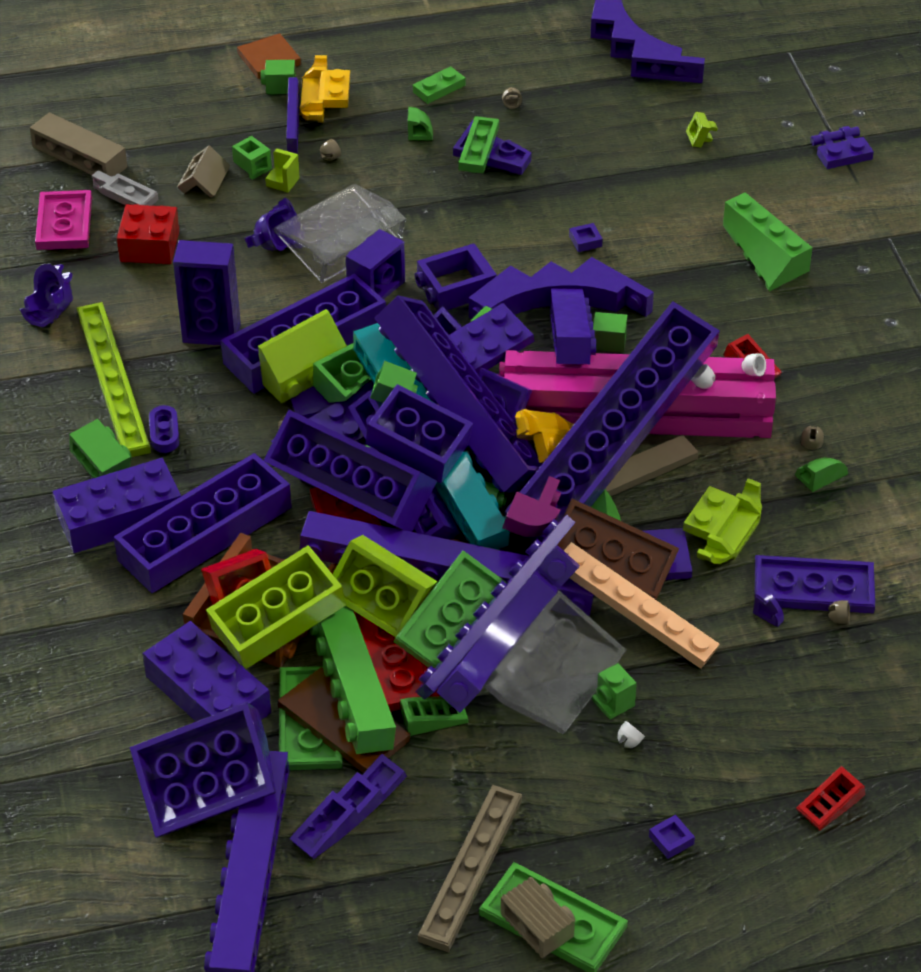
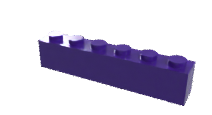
M551 288L550 318L556 364H590L591 355H596L595 330H593L592 314L590 313L589 298H584L583 289Z

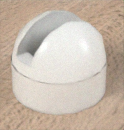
M750 354L744 358L741 366L747 375L762 376L766 370V360L762 354Z
M703 364L691 381L701 389H708L715 381V374L707 364Z
M627 721L623 723L617 734L619 743L627 739L624 745L625 748L636 747L645 737Z

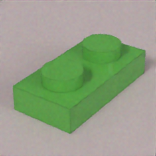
M450 66L413 84V93L429 104L466 86V78Z

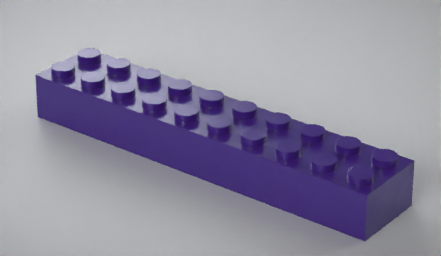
M672 301L520 493L539 500L548 477L551 476L560 480L556 491L561 492L556 508L561 509L557 521L563 518L571 499L591 507L715 350L720 330ZM511 504L505 510V516H507ZM546 535L522 537L533 543L536 539L541 542Z

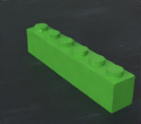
M344 606L309 629L310 634L316 636L318 656H323L324 674L331 679V694L333 698L338 700L340 720H345L346 738L348 742L353 743L356 754L393 750L396 731L393 717L354 611Z

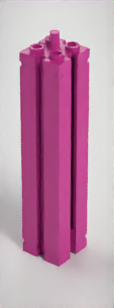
M506 350L505 362L500 361L499 375L532 389L525 409L546 413L555 412L570 423L575 424L630 354L596 353V355H591L590 364H556L555 352L524 351L519 353L513 350ZM708 357L704 364H707L715 374L713 385L708 389H701L690 380L649 434L746 438L759 436L760 438H771L776 402L774 359H765L766 370L762 376H750L742 369L741 364L744 358Z

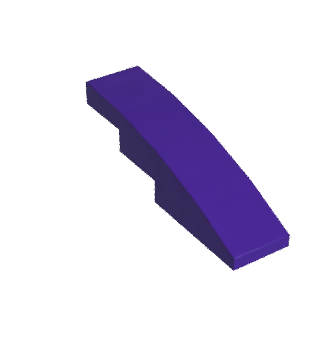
M381 754L363 775L357 772L338 794L332 791L289 839L312 859H315L372 813L407 777L405 771Z

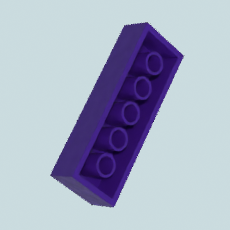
M354 273L222 339L223 364L254 394L265 388L262 382L258 345L327 309L344 342L348 346L353 343V331L377 323L374 317L386 307V301Z
M288 410L263 460L402 530L410 532L413 531L437 480L291 410Z
M253 453L115 535L114 543L117 561L151 593H154L232 545L240 533L248 535L291 509L290 484L258 455Z

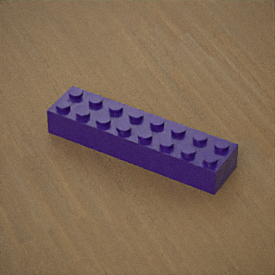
M397 295L374 317L380 325L378 327L380 333L386 339L392 341L396 347L394 351L398 357L409 364L412 368L411 371L417 373L415 379L423 383L427 388L426 394L431 401L473 423L470 443L467 447H471L476 454V462L491 474L493 485L501 492L520 493L543 464L539 463L537 451L528 440L517 438L516 430L518 427L484 381L480 379L478 373L426 304L421 300Z

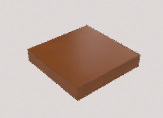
M280 33L237 47L238 55L257 79L261 78V70H265L266 60H295V67L301 65V58Z

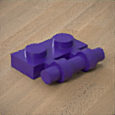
M845 126L840 127L838 131L834 132L826 130L810 138L812 146L821 144L817 148V156L826 169L873 159L874 151L865 138H853L860 136L859 127L850 128Z

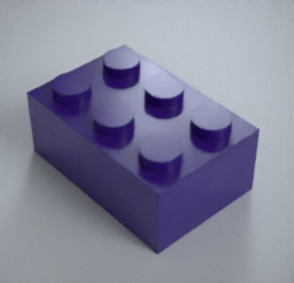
M397 384L368 423L366 445L442 484L470 443L473 423Z

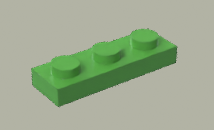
M474 117L459 160V170L471 173H484L499 129V119Z

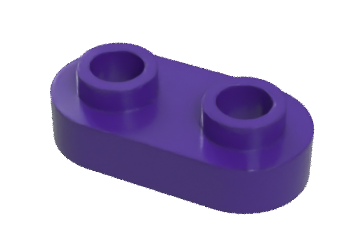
M166 405L152 409L149 414L152 448L161 453L171 452L179 446L177 412L173 407Z

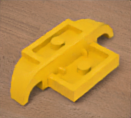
M315 55L312 67L302 77L300 115L307 121L323 123L325 108H348L350 70H327V55Z
M523 409L516 412L515 415L518 427L516 436L519 439L534 440L539 463H544L574 425L555 412L546 413Z

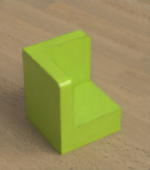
M276 149L273 152L274 168L265 178L266 186L288 193L300 178L298 154Z

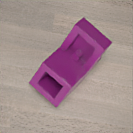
M549 476L539 500L516 492L502 528L524 537L543 535L542 531L553 519L557 520L561 509L556 508L561 492L556 491L560 480Z

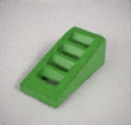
M441 696L427 697L425 700L422 697L400 700V713L406 731L410 733V736L468 723L465 708L460 713L456 710L457 714H451L449 708L453 706ZM443 709L444 715H439L438 710Z

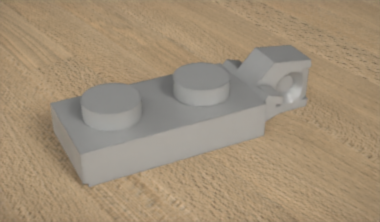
M98 170L92 175L93 187L101 194L121 204L152 206L158 201L157 191L117 173L111 177Z

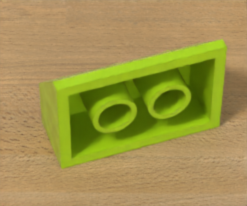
M327 309L258 345L263 386L281 403L296 397L299 393L313 386L314 362L347 346Z
M364 535L349 542L333 572V576L342 585L346 606L394 637L399 634L437 584L436 580Z

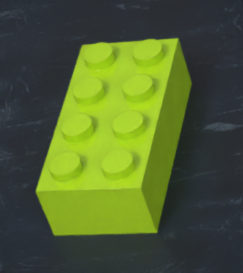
M308 545L207 608L206 612L214 632L237 662L247 669L346 606L342 585Z

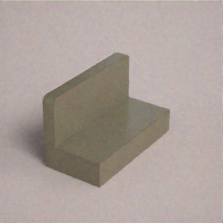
M209 145L193 157L177 188L185 194L197 185L209 197H213L228 172L230 164Z

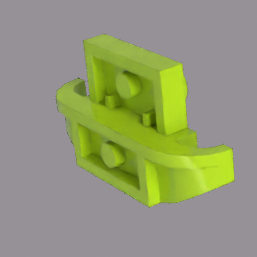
M748 478L742 494L738 493L736 496L711 486L708 487L683 525V531L707 540L706 547L703 550L699 548L697 551V557L700 560L721 564L730 559H736L760 523L762 510L761 483Z

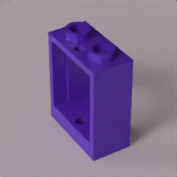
M474 243L418 260L417 272L414 274L417 286L423 288L430 304L433 303L437 310L442 306L449 310L468 304L471 295L497 276ZM466 268L472 275V278L444 287L436 279L437 277Z

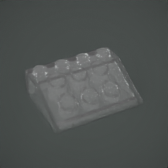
M353 184L274 227V232L314 276L323 283L346 270V255L379 229L401 239L406 218L390 201Z
M558 590L557 594L509 649L483 687L504 705L563 734L596 692L598 673L617 664L626 652V649Z

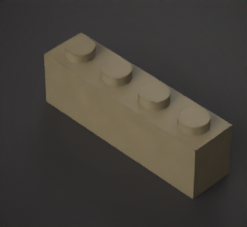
M50 112L30 127L32 146L90 175L99 170L112 177L117 173L120 174L128 167L125 147Z

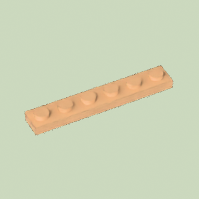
M571 542L564 551L580 565L570 577L571 580L700 669L715 653L719 646L718 642Z

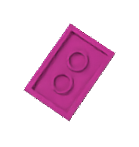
M91 190L40 192L35 237L36 250L88 248L92 207Z

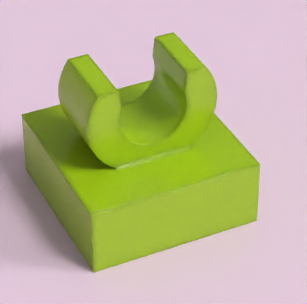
M695 112L686 133L692 146L701 148L704 141L712 142L713 140L709 131H717L718 128L715 122L707 120L704 113Z

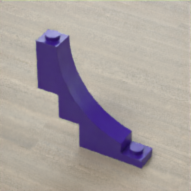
M595 0L591 17V38L611 40L610 57L632 59L631 77L703 83L705 58L682 56V48L663 42L643 31L628 16L622 0Z
M591 257L572 273L552 261L531 277L510 265L469 297V318L471 319L485 306L494 309L502 303L514 315L527 310L550 306L551 288L583 289L584 298H589L590 307L617 312L626 305L647 317L653 311L654 292Z
M557 545L442 682L437 693L460 713L481 691L487 679L509 649L580 565Z

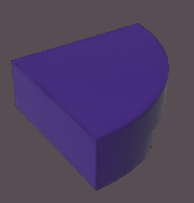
M761 587L755 593L753 614L779 627L784 621L783 611L776 599Z

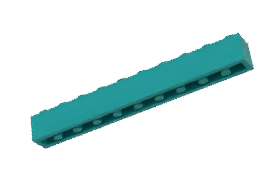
M378 323L353 331V349L373 383H375L376 376L384 361L408 370L412 369L406 361H403L395 353L394 348L396 347L392 341L386 339L378 329L380 325ZM415 379L414 384L418 385L416 394L431 401L426 394L427 390L423 384ZM463 452L442 484L436 482L435 487L469 544L497 550L508 546L510 531L502 528L506 516H502L498 510V502L493 494L489 495L486 490L483 476L475 472L469 453Z

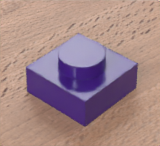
M594 223L569 228V237L578 252L602 247L603 239Z
M676 815L649 829V838L667 859L694 845L695 836Z

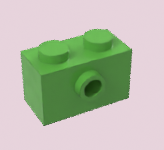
M99 419L69 434L70 452L92 478L130 467V460H132L130 451L126 446H121L118 443L113 431L108 426L105 427Z

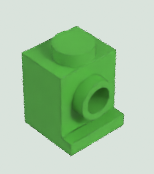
M253 136L232 146L233 162L249 173V178L252 180L272 169L271 150Z
M617 663L598 673L596 694L592 696V701L611 720L635 706L637 683Z

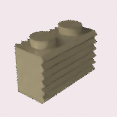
M529 877L528 880H524L522 884L514 887L507 894L502 895V917H505L506 921L514 927L515 931H518L519 935H522L523 939L531 945L532 949H535L536 953H539L541 958H544L574 937L575 917L572 911L567 906H559L547 885L543 883L539 885L532 877Z

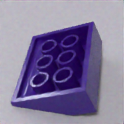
M248 702L130 747L156 838L276 793L264 727L258 709Z

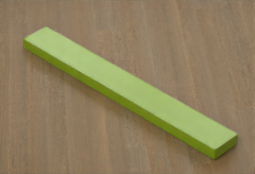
M103 302L77 307V315L118 443L121 446H126L132 457L151 453L150 444Z

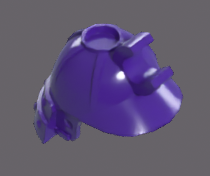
M287 198L279 201L278 205L273 207V210L262 215L255 223L254 234L244 238L248 248L261 245L264 249L270 251H282L286 247L305 246V238L299 218L293 205Z
M45 263L36 269L34 273V293L25 297V308H20L23 317L31 325L44 327L54 323L73 301L70 284L73 274L71 272L62 274L64 265L53 266Z

